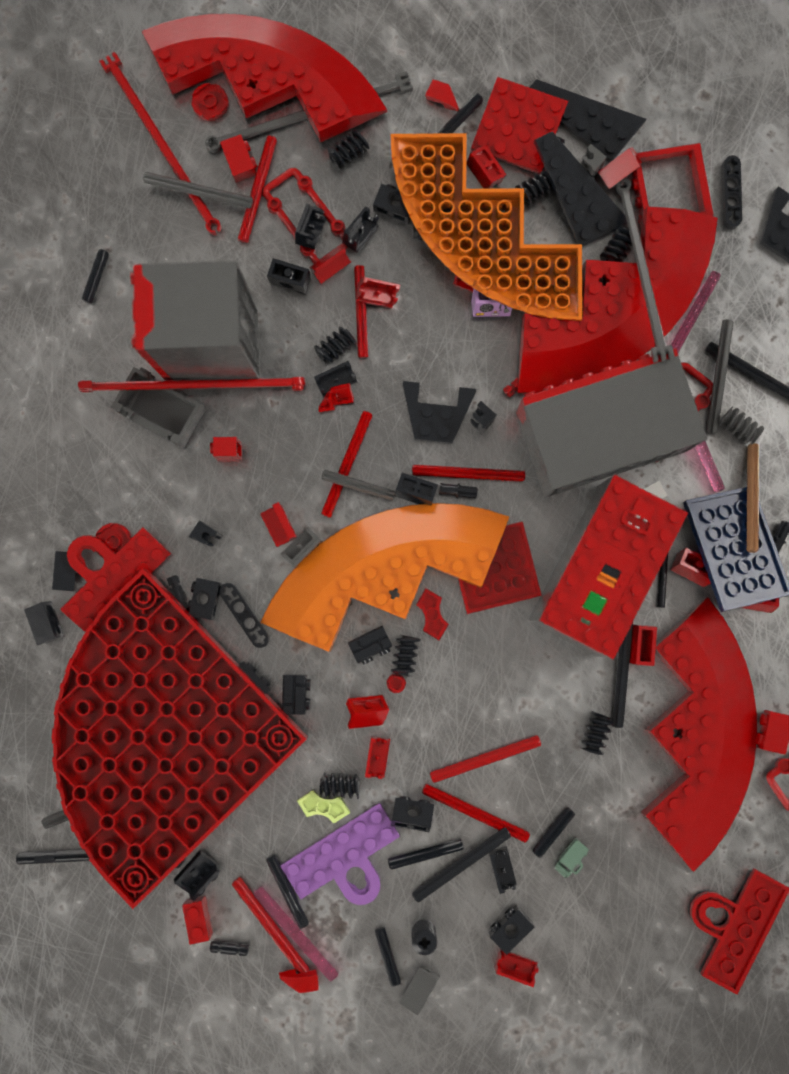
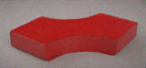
M425 588L416 604L425 616L423 631L440 640L449 625L440 613L442 597Z

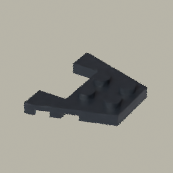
M778 186L773 194V201L769 208V215L764 226L760 244L789 263V216L782 212L789 201V193Z
M403 381L414 440L452 444L476 394V389L459 387L456 407L418 402L420 383Z

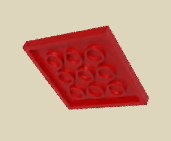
M497 76L471 150L474 151L486 144L497 160L540 174L544 165L534 140L552 131L556 135L568 101Z
M523 521L506 525L481 588L458 579L466 614L542 596Z

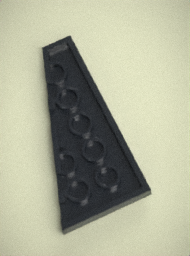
M538 79L529 87L567 100L568 104L560 125L587 146L592 144L607 157L606 161L609 163L621 153L647 120L646 118Z
M553 131L534 140V144L577 244L584 246L627 224L624 213Z

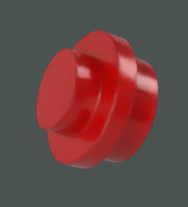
M392 674L388 677L387 688L391 692L400 693L404 690L406 681L402 675Z

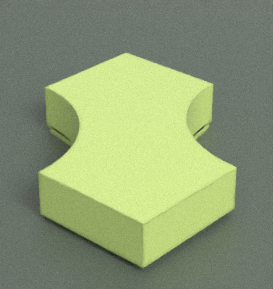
M314 789L297 800L306 817L323 815L335 823L350 813L341 796L337 798H324L321 796L320 798Z

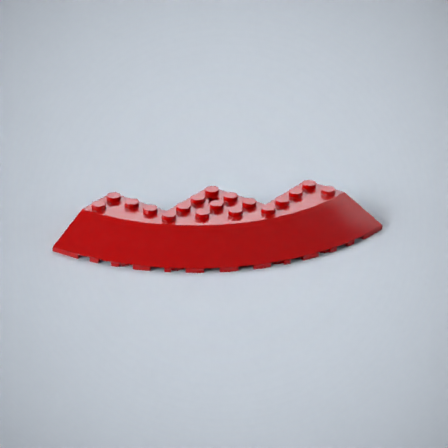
M205 14L164 22L142 31L172 95L223 72L246 119L297 96L320 143L388 112L376 90L348 59L322 40L282 22L241 14Z
M647 206L642 213L640 237L665 337L686 312L700 288L713 251L718 218L687 209ZM586 259L582 265V321L560 320L529 313L524 314L521 327L517 393H529L532 391L539 393L544 391L543 388L550 385H555V387L563 385L562 382L568 379L576 381L582 379L581 376L593 372V375L601 373L600 370L612 366L613 369L619 367L620 363L627 360L635 362L639 357L655 347L636 263Z
M708 597L656 641L655 654L688 692L650 724L646 731L684 774L641 811L693 872L713 853L736 818L749 787L757 745V709L747 663L730 627ZM674 729L678 730V734L676 736L674 735Z

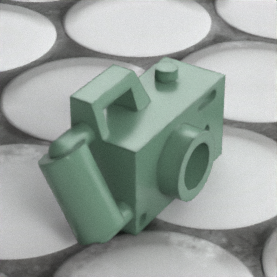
M575 837L559 856L555 869L564 878L569 877L572 872L577 875L583 868L581 859L587 856L589 849ZM577 864H579L580 866L578 867V869L574 871L573 869L576 867Z

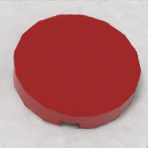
M204 83L194 90L191 105L198 117L206 121H215L222 118L227 112L229 100L225 90L220 85Z
M109 523L102 526L95 535L115 553L132 538L131 532L125 526L118 523Z

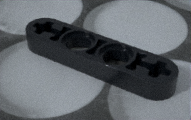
M734 155L728 156L722 163L723 224L730 230L736 229L742 222L741 161ZM729 162L735 165L732 169V174H729L731 172V166L728 165ZM727 180H735L736 187H729ZM728 198H735L737 205H729ZM732 211H735L733 213V219L736 220L734 224L732 223V220H729V218L732 216Z
M232 583L223 584L219 590L220 596L252 644L257 648L267 646L270 637L238 588ZM226 587L233 588L231 593L234 597L239 596V599L233 600L231 604L229 600H232L229 595H224ZM237 602L244 604V611L241 613H237L234 610V605ZM247 618H253L255 621V626L252 629L245 627V620ZM259 627L261 630L257 632L260 636H265L264 644L261 642L256 643L258 637L255 633L251 636L250 632L255 631Z

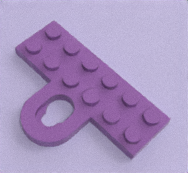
M379 802L288 859L280 866L300 900L334 879L348 901L356 905H365L372 902L380 890V877L368 857L399 838L400 834L395 826H391V819ZM359 867L365 872L367 885L364 889H358L347 880L346 873L350 868Z

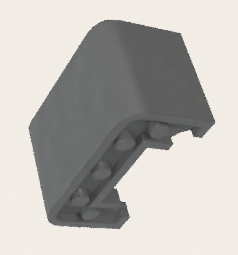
M133 367L126 381L156 380H154L155 376L142 367L140 370ZM172 389L120 390L111 405V408L122 416L183 449L206 410L205 404L201 402V399L192 394L188 397V394L179 389L177 392Z

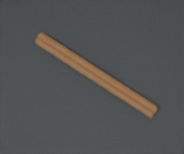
M750 443L747 446V551L755 553L759 550V444L754 443L751 445Z

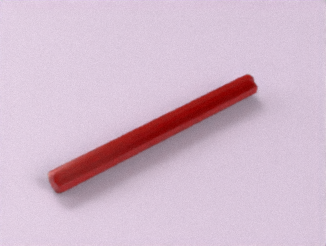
M271 135L266 137L250 197L253 198L252 208H246L238 235V240L243 243L249 241L276 146V137Z
M368 411L362 412L339 468V474L348 476L372 418V414ZM333 483L321 512L323 516L329 518L332 516L343 486Z
M429 465L412 466V475L505 481L525 480V471Z
M536 735L432 771L430 776L433 783L540 747L541 741Z
M425 784L422 790V794L497 830L506 827L512 837L524 843L530 837L529 832L429 784Z
M239 877L233 881V888L298 974L309 971L310 969L242 878Z

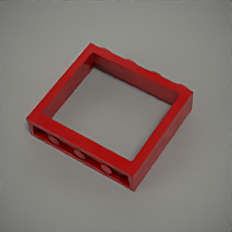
M700 143L637 153L642 162L689 155L699 207L698 213L714 216ZM642 166L632 172L633 179L631 180L632 190H635L636 193L634 202L636 209H639L638 223H640V226L642 213L649 206Z

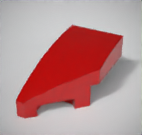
M433 79L425 94L426 99L441 103L446 109L458 112L459 107L450 85Z
M350 383L331 387L320 403L318 411L335 410V405L354 403Z
M295 969L279 972L280 979L298 993L319 990L316 969L299 974L296 973Z

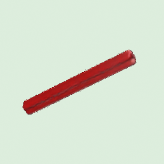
M363 265L354 267L355 299L358 282L365 277ZM356 301L358 357L367 358L366 303Z

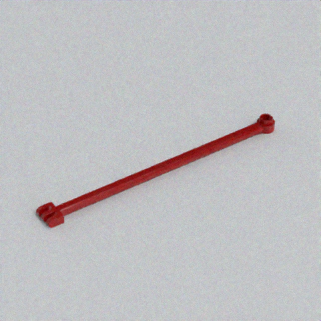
M115 51L112 53L115 60L112 61L109 55L105 57L108 64H105L102 59L99 60L105 72L111 71L177 178L191 182L119 68L122 62ZM188 194L206 222L207 231L211 235H217L215 230H211L212 226H217L216 230L220 233L222 227L219 220L213 218L202 198Z
M304 377L92 382L91 380L78 382L79 391L82 393L115 390L292 387L293 391H301L305 386Z

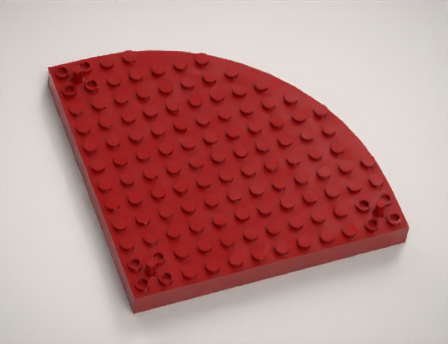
M142 569L97 614V617L89 625L81 641L78 642L72 658L69 659L62 683H60V692L54 709L52 763L56 773V787L60 793L62 808L71 824L72 832L75 833L80 842L79 845L82 850H85L90 858L89 861L102 877L134 909L304 743L308 736L283 712L267 693L265 694L249 678L230 654L190 615L148 569Z

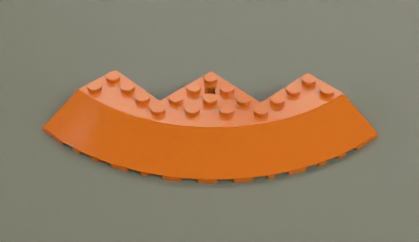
M467 133L390 134L393 168L403 204L416 230L427 246L449 270L472 288L505 306L547 318L582 321V244H524V188L466 189ZM443 209H450V212L445 213Z
M432 503V505L418 504L394 508L363 518L341 529L320 543L298 564L297 568L293 569L270 601L260 623L331 652L353 598L406 620L427 567L481 588L509 516L462 504ZM398 589L400 596L391 599L392 595L390 592Z

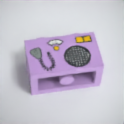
M473 289L471 299L473 317L511 315V307L505 306Z

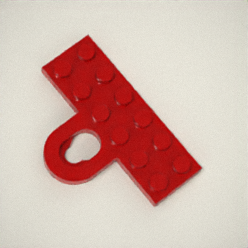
M144 527L117 553L113 552L96 536L82 535L77 537L68 548L67 559L70 566L87 583L60 610L86 632L89 625L97 617V614L142 569H148L152 573L171 552ZM84 549H91L93 552H99L104 558V565L98 570L88 568L85 564V559L82 557V551Z
M753 868L736 903L713 891L699 893L692 900L690 905L692 921L699 929L717 938L700 972L703 977L738 995L789 893V887ZM709 907L724 908L728 915L727 921L718 926L712 924L711 919L706 916V909Z

